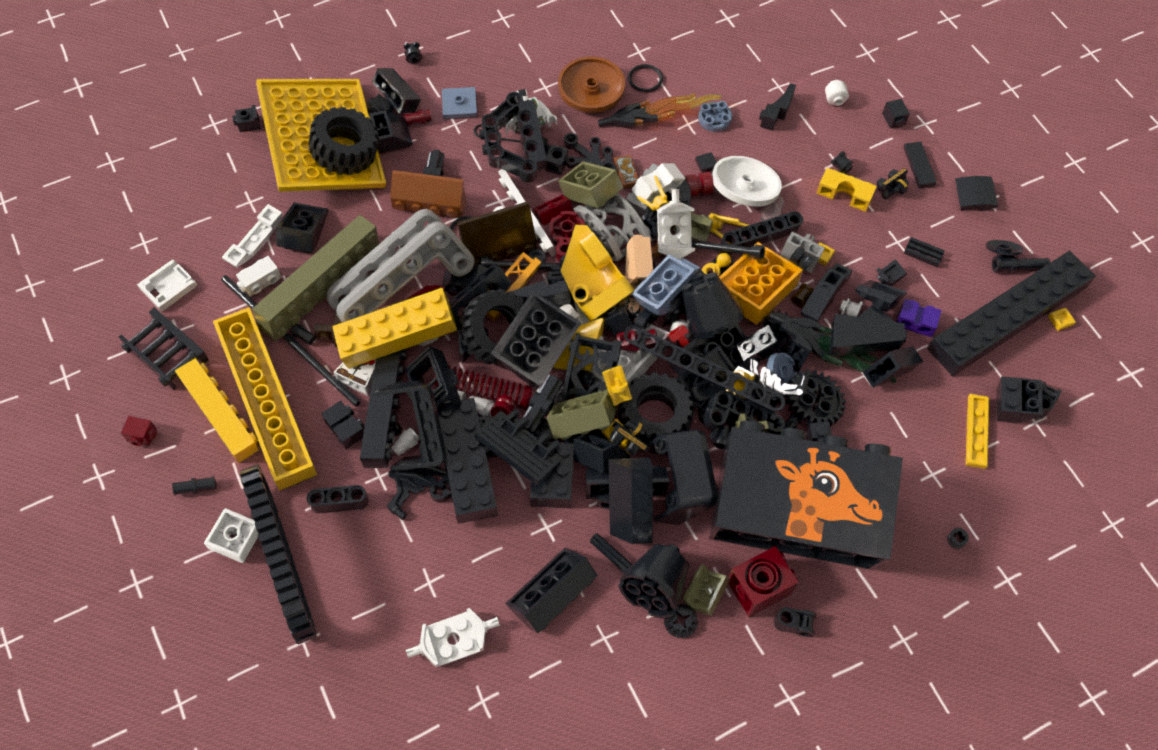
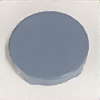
M724 101L703 103L699 110L698 121L704 129L720 132L730 126L732 112Z

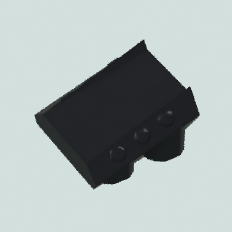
M873 280L864 282L855 289L862 298L871 301L873 306L882 312L894 309L907 293V291Z

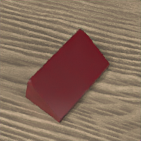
M560 195L532 210L541 224L546 225L550 223L552 218L560 215V212L573 211L570 199Z

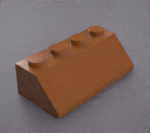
M393 170L390 196L392 208L400 211L414 212L429 209L436 215L460 218L463 215L466 203L464 180Z

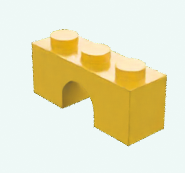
M826 168L816 194L833 200L836 193L846 192L851 196L849 206L866 212L876 185Z

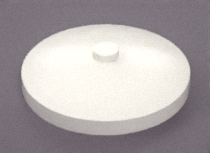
M725 157L715 164L712 172L713 184L716 189L728 199L742 205H769L778 198L782 188L781 180L772 168L761 161L749 157Z

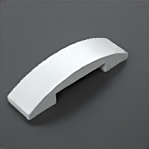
M268 204L257 216L259 221L237 246L233 244L222 256V259L236 268L251 259L273 234L281 220L282 212Z

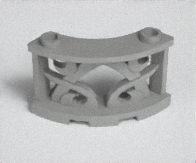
M619 193L605 202L602 207L595 208L589 205L583 207L579 205L574 208L578 216L582 220L584 219L585 225L590 230L597 231L600 236L598 238L607 250L612 260L618 261L626 255V248L621 251L620 248L624 242L626 244L629 242L627 235L630 238L635 236L633 234L634 231L643 237H650V242L652 241L650 229L645 226L634 208ZM606 213L624 216L622 230L613 225H604Z

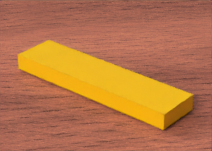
M969 394L965 466L981 469L988 467L989 397L975 394Z

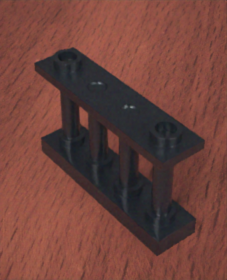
M154 307L149 311L152 317L150 324L129 341L122 334L118 337L122 341L121 347L128 354L132 352L159 377L158 381L164 387L169 386L175 390L176 386L172 382V379L177 375L175 370L195 358L204 364L209 359L197 344ZM161 327L163 334L140 352L135 347L153 330ZM173 338L176 340L175 345L154 363L147 358L168 339L171 340ZM186 349L188 351V356L168 373L165 374L159 369L180 350Z

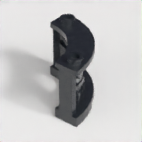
M576 333L575 339L570 340L569 351H571L563 393H560L558 402L569 400L572 394H575L576 397L589 395L597 387L601 391L607 390L605 382H597L587 392L580 383L577 374L592 362H594L596 372L603 376L602 372L618 366L622 341L614 340L613 343L583 337ZM580 346L594 348V355L590 356V352L587 349L586 353L581 355L579 353ZM598 349L606 350V351H611V352L598 353ZM576 358H577V359L580 360L581 362H579V363L574 367L575 360H576ZM598 360H600V364L606 363L607 367L604 370L599 369ZM571 379L576 388L570 389Z

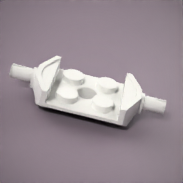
M671 189L672 201L657 210L658 252L665 256L669 254L677 259H681L695 251L691 244V211H694V208L680 203L679 189ZM673 225L677 229L674 235L670 233V228Z
M468 608L467 612L428 626L423 624L419 646L406 649L408 659L422 654L437 668L484 651L485 634L487 630L500 626L498 618L496 617L484 622ZM451 635H458L460 640L457 644L451 645L448 643V638Z

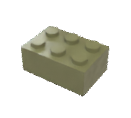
M584 161L558 180L565 197L595 208L602 207L605 202L616 196L623 189L616 170Z
M608 390L555 403L547 416V421L554 439L561 438L565 440L574 434L580 433V435H585L594 429H607L610 427L617 409L616 406L612 405Z

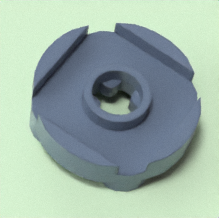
M776 353L770 355L767 368L771 370V375L776 374L782 379L781 386L784 383H788L794 374H797V371H793L795 363L789 354Z

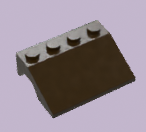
M528 201L457 222L460 240L472 254L474 266L481 263L480 256H488L492 260L501 261L507 258H514L523 252L529 253L537 249L536 235Z

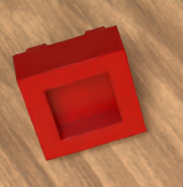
M681 324L666 335L671 342L677 341L682 347L689 343L685 337V334L689 332L685 325Z

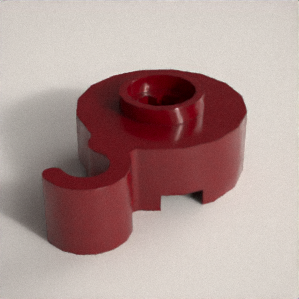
M562 211L560 215L552 218L550 221V238L557 245L556 258L559 262L560 258L567 253L575 225H585L584 219L582 220L576 212Z

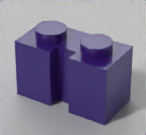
M904 299L896 322L905 323L904 329L932 337L937 329L941 310L933 306H926L924 308L919 306V303L914 300Z

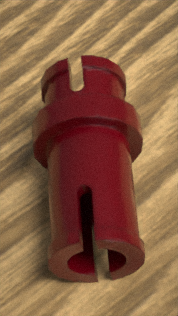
M429 109L404 114L407 125L419 122L423 124L425 121L432 120Z

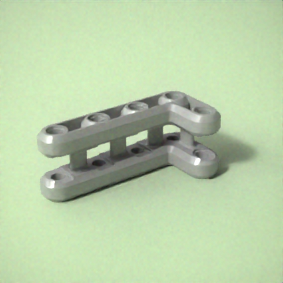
M422 209L412 215L328 289L326 298L329 305L337 311V316L343 323L376 311L436 258L442 262L450 273L458 277L467 275L473 269L474 258L455 233L433 211Z

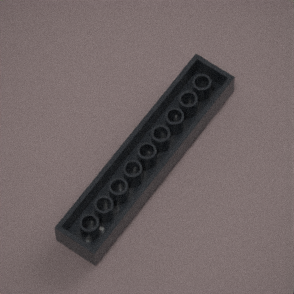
M1069 250L934 337L927 350L953 377L1085 290L1096 275Z

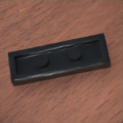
M922 142L905 143L903 148L918 188L935 186L937 181Z

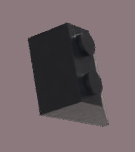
M294 202L276 227V246L283 247L284 249L299 250L304 253H312L318 244L328 214V208Z

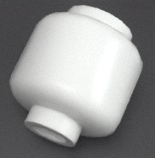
M831 81L825 88L826 98L830 105L840 106L848 100V89L843 81Z

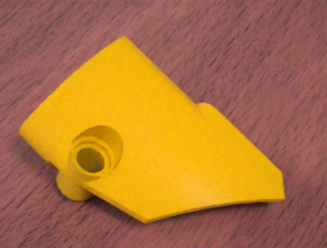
M575 225L561 273L573 299L591 322L607 312L609 308L614 307L631 295L634 289L626 277L617 269L612 262L611 256L587 225ZM577 290H584L586 297L584 299H577L575 296Z

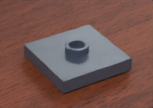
M475 87L442 89L443 119L477 117Z

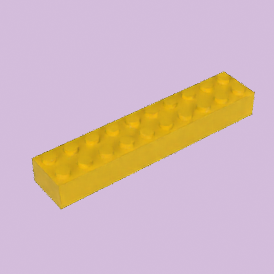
M250 307L214 320L213 323L271 475L279 491L316 476L317 472Z

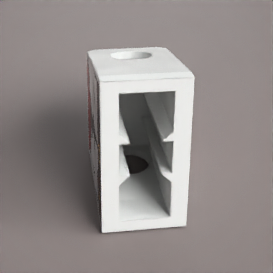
M374 359L349 369L342 363L334 371L335 377L342 384L368 396L371 392L376 360Z

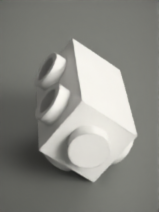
M269 256L258 260L255 264L236 274L239 280L237 282L239 289L242 292L246 291L249 297L261 292L262 289L282 278L277 266Z

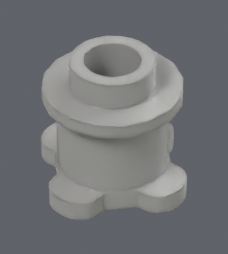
M848 298L847 301L843 300L839 310L842 311V315L857 317L863 302L860 301L857 304Z

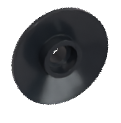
M991 240L986 243V248L996 253L1000 258L1019 255L1024 250L1021 245L1005 240Z

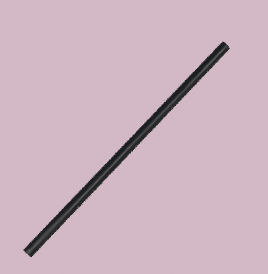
M227 275L221 278V281L251 309L257 305ZM289 333L282 337L355 407L360 405L361 401Z

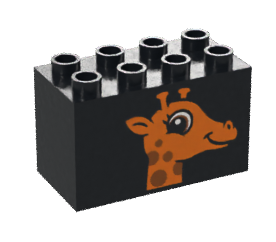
M741 421L739 428H731L723 450L717 487L718 500L714 505L709 539L769 550L776 546L778 551H782L785 554L873 570L891 560L903 458L891 456V448L889 446L871 443L865 445V451L848 448L849 440L838 436L823 437V443L806 440L807 433L805 431L793 428L782 429L781 435L764 432V424L755 421Z

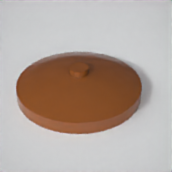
M594 56L581 57L571 61L561 70L558 78V91L563 101L576 110L588 113L602 112L614 107L622 99L625 91V78L620 68L607 59Z

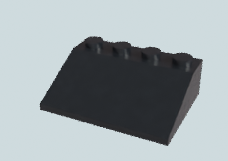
M533 291L491 355L521 380L538 390L582 322Z
M739 325L731 330L726 328L717 332L713 338L697 339L692 337L688 340L689 343L684 347L679 346L703 357L715 346L720 345L736 369L738 366L747 371L750 369V360L747 362L743 360L736 345L747 338ZM672 351L666 357L672 356L674 351ZM682 357V365H689L691 363V357ZM754 357V360L757 362L761 361V359ZM670 364L678 376L685 371Z

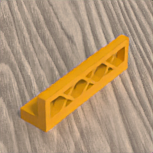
M523 252L505 273L507 277L510 274H518V279L509 286L510 288L507 292L524 287L540 268L541 261L536 257L533 260ZM523 259L530 263L525 270H520L519 263ZM491 310L486 313V316L494 322L501 313Z

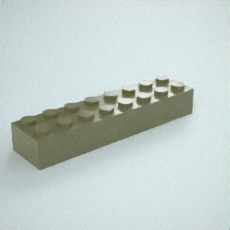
M359 215L252 308L259 330L273 341H277L293 325L298 324L305 314L310 313L315 305L326 298L328 289L379 245L376 226Z

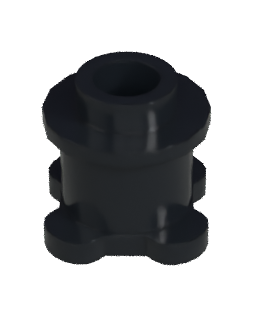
M419 42L404 44V54L408 63L416 64L422 60Z
M842 151L830 163L836 166L840 173L844 172L846 174L853 168V160L850 161L846 157L847 154Z

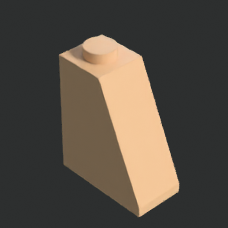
M642 235L632 236L627 243L625 277L635 290L653 271L650 237H643Z

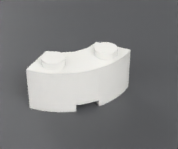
M662 163L654 172L637 179L632 191L637 197L640 196L653 203L655 197L661 196L654 179L655 175L658 177L664 193H672L671 189L679 187L686 178L674 163Z

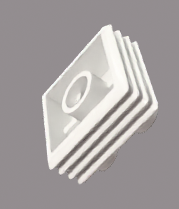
M225 508L204 544L212 551L243 563L257 540L259 533L256 530L253 519ZM237 533V536L231 539L230 536Z

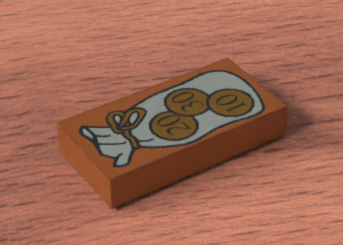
M631 155L615 157L614 165L617 168L623 189L634 187L638 177Z

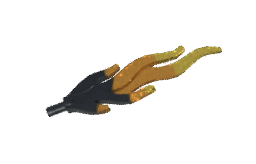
M696 93L685 96L663 98L652 104L647 100L623 107L610 115L609 118L598 120L599 127L609 124L628 127L642 126L643 122L663 121L675 117V111L690 110L705 101L721 99L722 96L710 94L696 98Z

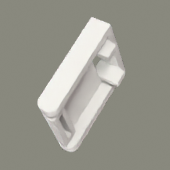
M171 260L137 285L162 312L193 290L197 283L175 260ZM154 288L159 293L156 298L150 293Z

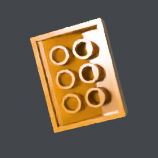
M765 247L763 260H756L750 255L744 254L719 278L742 305L744 317L757 325L799 285L803 269Z

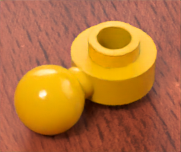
M721 253L718 255L715 264H706L702 271L708 274V271L713 269V272L721 276V268L730 265L731 257L727 253Z

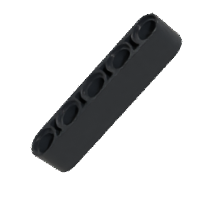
M794 211L726 232L720 244L730 245L726 243L730 242L734 246L751 248L757 242L763 244L789 236L792 232L796 233L803 223V216L799 212Z

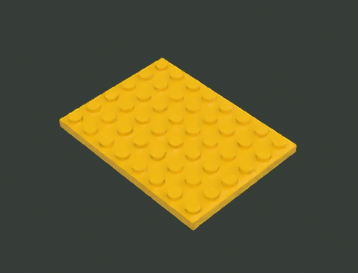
M257 79L256 85L279 192L386 187L378 149L374 162L370 167L357 174L354 172L352 175H347V173L340 175L334 171H327V168H322L309 152L308 143L311 124L314 118L321 114L322 111L326 109L329 111L333 107H336V109L346 107L349 110L350 108L355 109L358 113L362 112L366 118L369 117L359 79ZM345 137L331 138L335 142L343 145L356 144L354 141Z

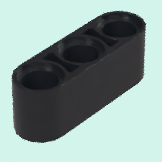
M360 485L313 489L306 497L311 510L315 513L360 510L365 508L369 502L366 490ZM363 495L361 499L354 500L355 496ZM336 497H342L340 501L334 502ZM319 498L322 499V500H321L319 503H317V504H314V503H313L316 499H319Z

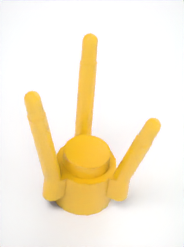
M656 175L654 179L661 196L655 197L653 203L640 196L637 197L638 200L649 206L652 211L658 210L669 203Z
M714 213L709 215V218L712 220L710 232L715 233L720 238L723 237V234L717 229H721L724 223L741 227L749 225L739 222V219L720 216Z

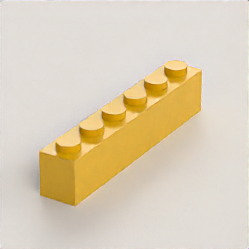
M195 358L175 370L238 463L259 451L256 445L259 441L253 432H247L246 429L249 427L243 418H237L236 415L239 413L234 405L227 404L228 397L223 390L218 391L216 387L219 385L214 377H208L207 373L209 371L204 363L199 364Z

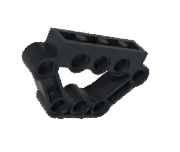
M511 92L506 96V100L496 109L482 118V129L479 130L480 140H484L482 151L483 155H487V160L491 167L501 168L520 177L522 181L530 183L536 179L537 170L546 169L547 159L534 100L524 101L520 93ZM516 115L517 127L520 130V142L524 146L523 157L505 150L501 146V133L499 130Z

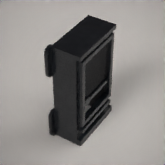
M428 346L404 369L409 382L419 381L425 384L422 375L433 367L436 377L427 386L431 387L438 381L439 387L433 391L437 410L447 401L460 405L462 402L456 388L458 378L455 370L449 369L442 351Z

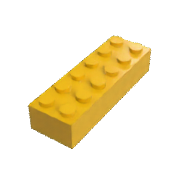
M443 288L332 326L340 359L348 369L457 331L449 301Z

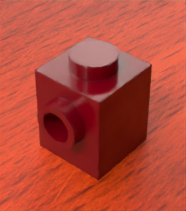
M128 416L121 434L127 442L135 446H150L151 441L156 437L157 428L151 420Z

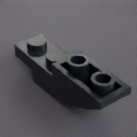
M838 263L829 268L810 295L800 315L818 322L833 303L836 294L850 278L853 270Z

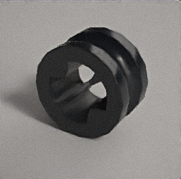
M961 528L953 529L947 537L949 545L956 549L964 547L969 540L967 532ZM956 535H959L960 542H957Z

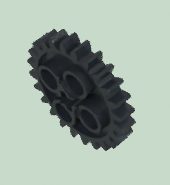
M809 369L805 373L801 370L798 374H794L787 384H799L802 375L810 377L807 391L803 397H786L788 398L786 404L792 405L789 411L795 410L796 412L794 417L801 416L800 422L807 420L808 426L811 423L829 422L830 426L833 423L836 424L844 415L843 411L846 409L844 404L847 402L845 399H842L845 393L839 392L842 387L835 386L837 381L831 382L830 375L825 378L824 372L818 375L816 370L812 373Z

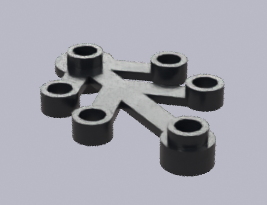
M568 133L565 135V146L569 149L574 148L585 157H568L566 160L568 168H574L584 161L617 171L616 166L611 162L613 155L611 147L606 146L603 148L602 155L605 158V163L599 159L600 139L598 137L590 139L591 153L578 143V136L576 134Z

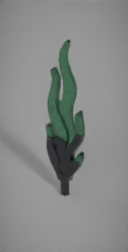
M773 312L768 316V319L779 325H782L785 321L795 328L812 347L811 351L827 363L841 366L843 362L840 359H842L859 372H864L872 365L861 361L853 354L836 356L838 358L829 356L831 335L824 334H830L831 328L808 318L785 317L784 319ZM868 353L855 354L865 361L875 362L877 360V357L871 356ZM893 379L891 382L896 383L897 380Z

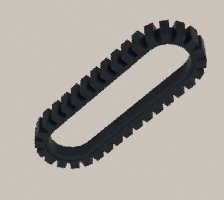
M259 464L240 470L243 489L248 498L247 502L255 521L256 530L259 533L258 537L266 556L267 565L270 568V575L274 581L273 584L278 594L279 603L282 606L283 615L286 618V623L293 639L299 645L316 638L317 631L299 574L296 570L295 561L292 558L293 555L289 548L284 528L281 524L282 521L278 514L277 506Z

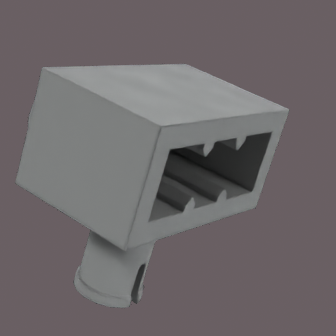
M792 232L780 256L789 261L791 255L801 245L805 248V252L815 256L811 265L806 269V271L812 273L825 247L816 244V239L813 235L809 239L811 234L802 237Z

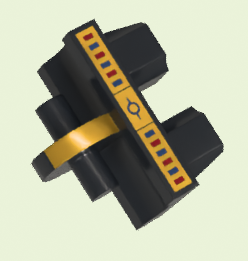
M903 168L900 171L893 169L889 172L887 180L884 178L877 180V189L882 191V198L887 199L894 193L904 194L908 191L907 169Z
M637 420L634 423L628 421L626 426L630 428L629 430L617 421L614 422L612 425L614 430L609 437L612 442L620 445L627 438L630 441L624 449L633 456L640 449L645 451L648 445L637 436V434L640 436L645 434V431L641 429V421Z

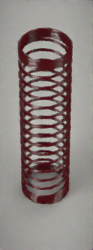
M462 368L458 371V384L462 376ZM468 369L465 370L461 389L458 390V384L456 385L457 391L462 390L464 392ZM472 371L469 377L468 388L465 391V393L468 392L469 395H472L474 393L475 397H477L480 394L481 398H484L486 396V399L488 400L492 397V400L496 401L497 398L500 396L504 379L502 378L500 381L498 395L494 400L493 395L497 385L498 377H496L494 380L492 393L488 398V390L491 384L492 376H489L486 386V392L484 396H482V389L486 379V374L483 375L480 385V391L476 395V388L479 382L480 372L477 373L474 383V390L472 391V393H470V386L472 384L474 377V371ZM507 380L504 395L507 394L510 383L509 380ZM438 381L434 383L437 387H439ZM514 381L513 384H512V388H511V392H510V397H511V398H512V395H513V392H514V389H515V384H516L515 381ZM519 383L514 402L517 408L521 406L522 409L527 410L532 398L533 386L525 385L522 400L518 405L517 401L522 385Z

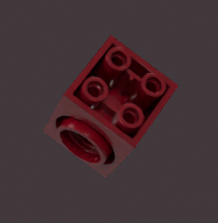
M776 546L732 568L728 577V585L748 618L790 596L798 584L797 574L788 567L785 555L782 551H778Z

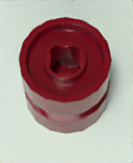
M709 171L699 173L698 177L696 174L684 176L690 187L691 198L699 196V193L702 196L713 194V179Z

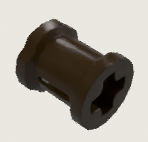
M801 284L799 291L791 297L792 303L799 308H803L814 289L808 284Z

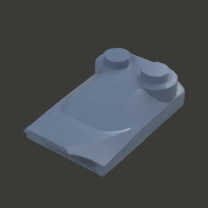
M668 254L631 294L644 308L656 315H664L669 312L671 308L670 302L681 291V287L690 281L700 267L686 259H677Z

